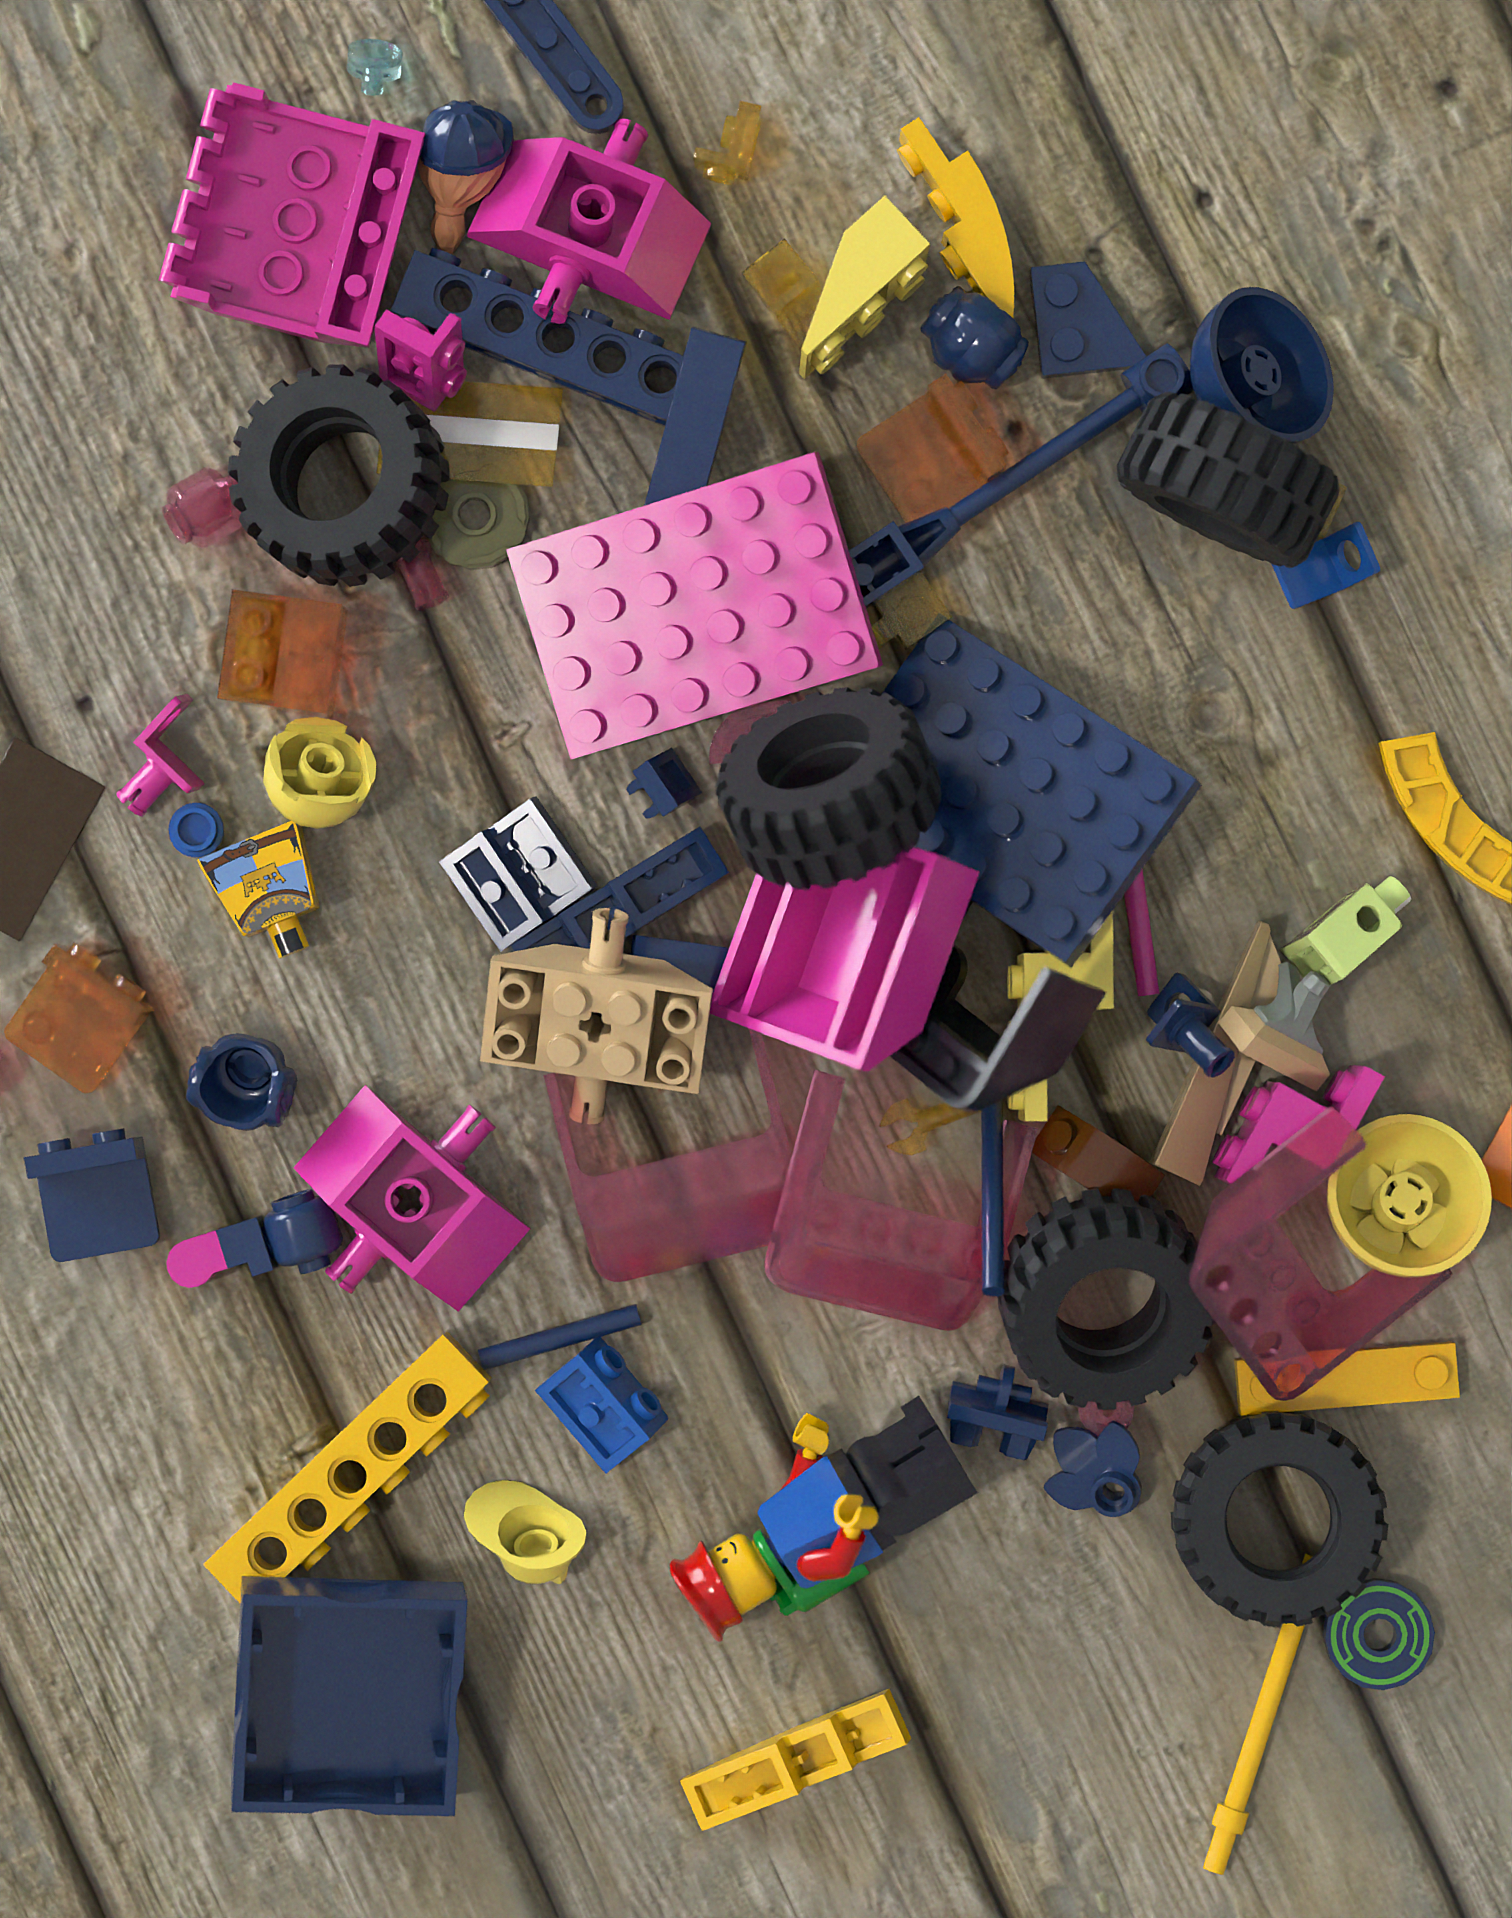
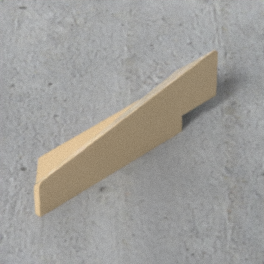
M1263 921L1256 922L1219 1003L1218 1009L1221 1012L1209 1026V1029L1228 1048L1234 1051V1061L1224 1073L1212 1078L1211 1076L1208 1077L1203 1069L1193 1060L1170 1111L1172 1114L1149 1162L1199 1186L1205 1175L1215 1134L1222 1136L1256 1060L1241 1053L1218 1022L1231 1006L1254 1010L1256 1005L1264 1006L1270 1004L1277 995L1279 964H1281L1270 934L1269 924Z

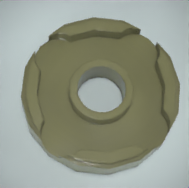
M482 460L457 462L449 467L450 479L440 484L449 494L445 511L435 510L432 519L439 527L432 539L427 538L434 552L451 565L468 570L493 568L509 559L506 549L521 545L524 542L530 522L527 497L517 479L500 466ZM472 500L484 502L489 506L491 512L488 523L478 530L468 529L460 522L459 514L461 508Z

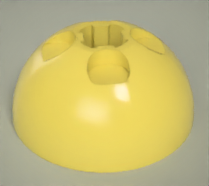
M1390 1115L1376 1119L1358 1129L1350 1139L1332 1174H1329L1327 1181L1329 1216L1342 1243L1357 1259L1367 1266L1393 1276L1423 1277L1449 1269L1468 1256L1476 1247L1486 1230L1490 1218L1492 1202L1490 1181L1486 1168L1476 1150L1460 1133L1450 1126L1421 1115ZM1392 1208L1396 1213L1403 1215V1219L1395 1216L1390 1209Z

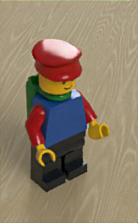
M919 1395L901 1407L905 1414L904 1418L876 1436L857 1440L849 1447L846 1454L841 1448L828 1457L827 1455L822 1457V1454L829 1445V1437L827 1435L829 1432L828 1423L809 1413L804 1414L793 1434V1442L801 1445L804 1449L797 1450L790 1476L779 1492L763 1503L757 1512L769 1537H766L761 1529L753 1534L752 1541L744 1534H735L709 1551L704 1542L700 1541L695 1551L686 1559H673L670 1562V1574L679 1590L717 1642L723 1640L724 1632L727 1628L742 1623L743 1614L769 1598L771 1601L776 1600L780 1613L785 1616L797 1610L800 1612L812 1610L869 1575L870 1571L865 1562L884 1553L883 1550L895 1544L897 1541L894 1536L910 1533L978 1494Z

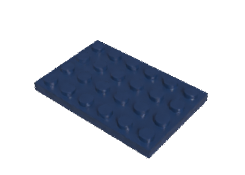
M938 614L881 693L894 697L903 702L904 706L911 709L918 721L941 780L940 789L942 794L934 820L927 832L919 833L918 843L914 847L937 854L978 871L979 875L970 900L1072 968L1202 785L1190 774L949 619Z

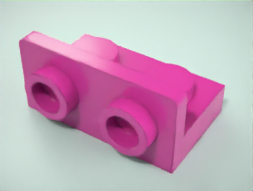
M386 310L374 326L379 377L383 381L390 380L409 398L435 412L446 396L452 398L457 394L466 378L467 370L464 368L463 359L465 342L462 340L461 318L450 313L433 336L416 319L411 317L403 319Z

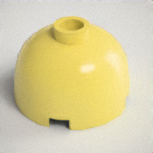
M309 717L291 721L286 725L283 732L277 736L275 734L266 753L263 783L273 806L292 822L300 826L316 829L334 827L356 815L371 792L376 778L377 762L370 745L362 737L360 743H358L353 737L345 733L347 726L336 720Z

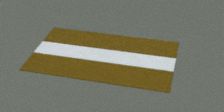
M464 381L457 394L452 398L446 396L435 412L411 399L431 420L430 425L440 434L445 449L440 454L449 462L450 479L553 487L563 389ZM380 445L376 474H381L382 469V452Z

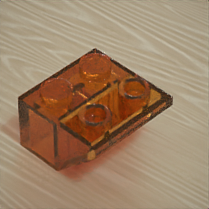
M232 589L217 699L282 712L333 718L348 610L342 604Z

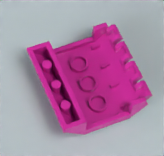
M232 82V85H227L226 91L211 88L208 93L200 127L214 132L213 140L197 136L185 179L200 185L199 192L182 190L171 233L185 238V244L182 246L168 243L158 281L173 286L171 298L215 315L321 343L369 348L426 134L371 119L370 126L282 104L269 100L265 90Z

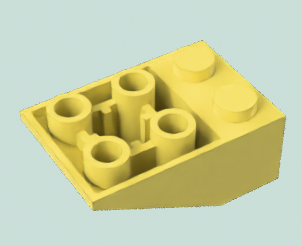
M886 196L882 197L843 233L801 350L799 374L804 379L815 369L821 375L827 372L844 355L845 352L841 347L855 333L860 338L868 335L884 319L885 315L881 311L890 301L897 297L903 302L925 281L922 274L928 268L926 261L930 243Z

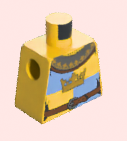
M290 821L197 859L201 870L243 936L251 937L267 930L279 959L309 947L298 917L315 911L320 907L304 833L300 825Z

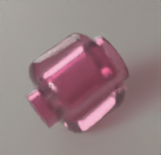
M204 467L172 485L167 490V505L162 507V513L167 525L180 543L185 545L190 542L197 548L203 549L242 527L238 520L242 512L232 505L229 488L232 485L238 484V482L230 475L224 477L214 468Z

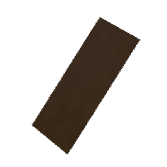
M14 737L0 763V931L20 942L105 786Z

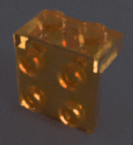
M946 373L927 385L926 393L863 434L857 441L856 448L905 523L943 507H951L1005 471L1007 467L1003 457L1009 453L1002 439L992 426L983 430L972 413L978 409L974 397L961 380L953 384Z
M73 942L70 948L65 945L54 944L42 960V963L48 966L6 1025L4 1034L8 1041L79 1091L92 1093L100 1086L154 1007L142 1000L146 991L120 973L115 979H112L98 969L97 966L101 959L80 944Z

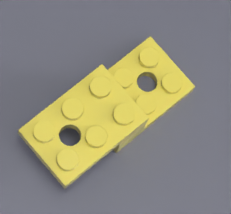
M1113 911L1072 968L1049 953H1023L1017 955V965L1007 966V998L1017 999V1011L1043 967L1100 987L1107 993L1097 1010L1114 1009ZM1047 1079L1008 1097V1109L1018 1110L1019 1120L1047 1121Z

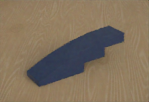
M699 826L611 880L596 892L561 912L554 919L511 944L509 949L511 952L551 944L590 949L593 926L592 914L594 910L599 908H610L609 931L611 921L614 919L615 909L621 910L628 915L625 931L626 939L721 879L729 871Z

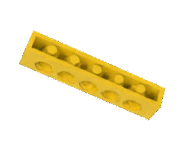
M446 1331L203 1565L239 1603L242 1576L286 1577L299 1564L308 1571L331 1549L324 1540L339 1525L348 1533L370 1512L371 1509L364 1502L379 1487L387 1495L410 1473L404 1463L420 1449L427 1457L450 1435L444 1428V1425L458 1411L467 1419L490 1396L483 1387L489 1383L492 1377ZM435 1384L443 1389L447 1402L442 1411L430 1413L420 1407L417 1393L421 1386ZM386 1422L399 1424L406 1432L407 1441L405 1447L397 1451L385 1449L378 1440L380 1425ZM353 1460L364 1467L367 1480L363 1487L351 1489L341 1483L338 1477V1468L342 1462ZM316 1499L324 1505L327 1518L323 1525L312 1527L301 1520L298 1509L302 1500ZM275 1537L281 1540L287 1551L285 1562L273 1565L264 1561L259 1553L261 1539Z

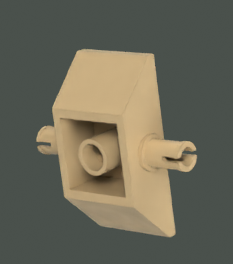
M599 908L593 911L590 949L551 944L494 955L490 963L480 1061L575 1076L569 1116L578 1123L583 1121V1113L586 1112L587 1102L590 1104L587 1124H598L604 1120L607 1081L699 1094L712 988L665 960L623 954L628 915L615 909L614 919L611 921L610 931L608 930L610 908ZM592 1012L601 1013L602 1017L596 1016Z

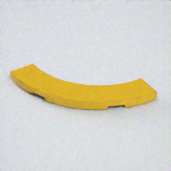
M1435 732L1378 743L1385 771L1395 796L1410 823L1425 843L1447 866L1470 884L1492 897L1512 905V842L1501 836L1486 823H1483L1462 799L1463 796L1458 791L1447 771Z

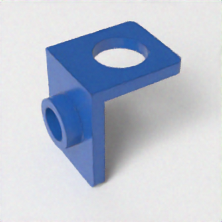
M1360 522L1350 524L1316 541L1307 560L1296 567L1287 568L1284 565L1277 566L1272 564L1285 597L1292 609H1297L1342 591L1380 572V565ZM1346 540L1351 541L1359 551L1361 563L1358 569L1351 567L1345 558L1344 544Z

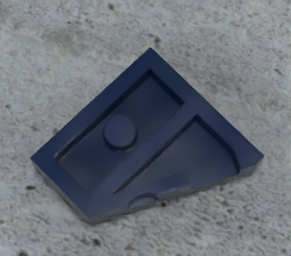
M1085 261L1030 268L1041 379L1127 370L1146 357Z

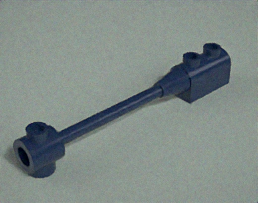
M1166 343L1120 374L1121 379L1127 390L951 507H943L900 526H897L893 521L849 550L866 609L921 573L924 566L961 530L960 526L1139 408L1143 413L1149 400L1162 392H1174L1177 395H1189L1194 389L1190 370L1177 351L1170 344Z

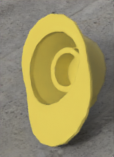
M501 1480L487 1483L475 1490L465 1505L464 1520L468 1531L479 1543L498 1555L505 1570L518 1581L527 1584H542L549 1581L561 1584L567 1578L568 1566L572 1559L577 1557L585 1546L587 1532L582 1520L539 1490L523 1482Z

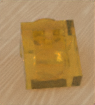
M740 101L737 115L726 116L720 147L729 149L728 154L698 147L695 148L694 166L695 169L703 171V178L725 185H733L735 178L748 181L763 118L761 105Z

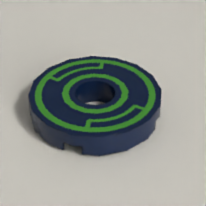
M1378 1578L1364 1580L1363 1583L1367 1587L1357 1598L1351 1595L1340 1604L1343 1608L1341 1611L1330 1617L1325 1615L1323 1639L1328 1657L1345 1678L1363 1688L1387 1690L1405 1685L1422 1672L1432 1654L1435 1630L1430 1611L1416 1593L1396 1581ZM1384 1619L1389 1621L1393 1627L1392 1640L1383 1648H1371L1365 1643L1364 1630L1373 1620Z

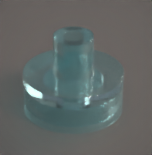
M378 39L356 40L348 46L346 69L349 74L361 79L362 93L372 96L380 95L383 90V82L394 81L400 77L403 52L398 46L387 41Z

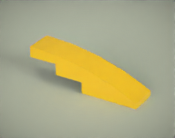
M889 1688L732 1754L683 1777L680 1783L699 1826L704 1831L798 1795L805 1787L850 1771L860 1762L905 1746L912 1738Z

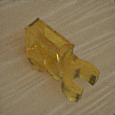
M921 572L876 602L875 606L883 618L871 626L878 649H881L897 637L905 650H907L943 623L951 620L952 615Z

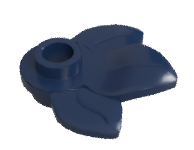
M1111 1421L1103 1428L1099 1436L1092 1431L1080 1427H1065L1054 1432V1452L1063 1471L1050 1477L1043 1487L1053 1500L1072 1510L1094 1507L1100 1514L1108 1517L1122 1516L1131 1512L1138 1505L1142 1494V1485L1135 1470L1140 1459V1451L1137 1442L1125 1426L1117 1421ZM1106 1483H1116L1122 1486L1124 1490L1113 1492L1108 1489Z

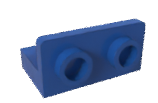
M601 1337L593 1339L577 1355L535 1389L536 1393L605 1474L649 1440L668 1420V1416L663 1411L656 1395L640 1384L626 1367L621 1354L615 1348L608 1346Z

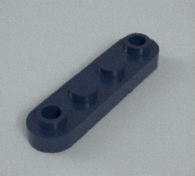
M482 0L580 129L591 134H602L614 128L617 120L622 118L624 111L622 93L553 0ZM602 99L607 104L605 112L601 115L590 114L586 107L591 100Z

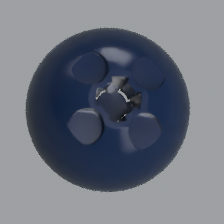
M1245 287L1237 289L1221 299L1203 319L1195 335L1190 354L1191 382L1198 401H1206L1227 412L1231 411L1240 415L1245 420L1256 425L1259 424L1272 431L1273 434L1287 439L1294 444L1312 437L1321 430L1329 417L1333 404L1334 384L1332 369L1319 335L1296 306L1273 291L1260 287Z

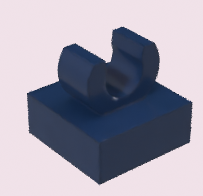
M673 748L652 757L632 772L637 779L630 782L626 789L629 795L644 788L653 801L652 806L642 813L646 819L653 818L660 813L664 817L703 793Z

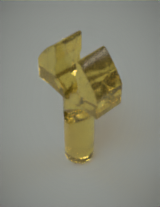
M908 1098L892 1103L881 1118L879 1127L887 1126L899 1119H905L910 1123L917 1122V1127L912 1129L908 1138L886 1145L887 1148L898 1153L914 1155L926 1150L924 1140L929 1131L979 1112H967L952 1107L946 1102L919 1110L911 1107Z

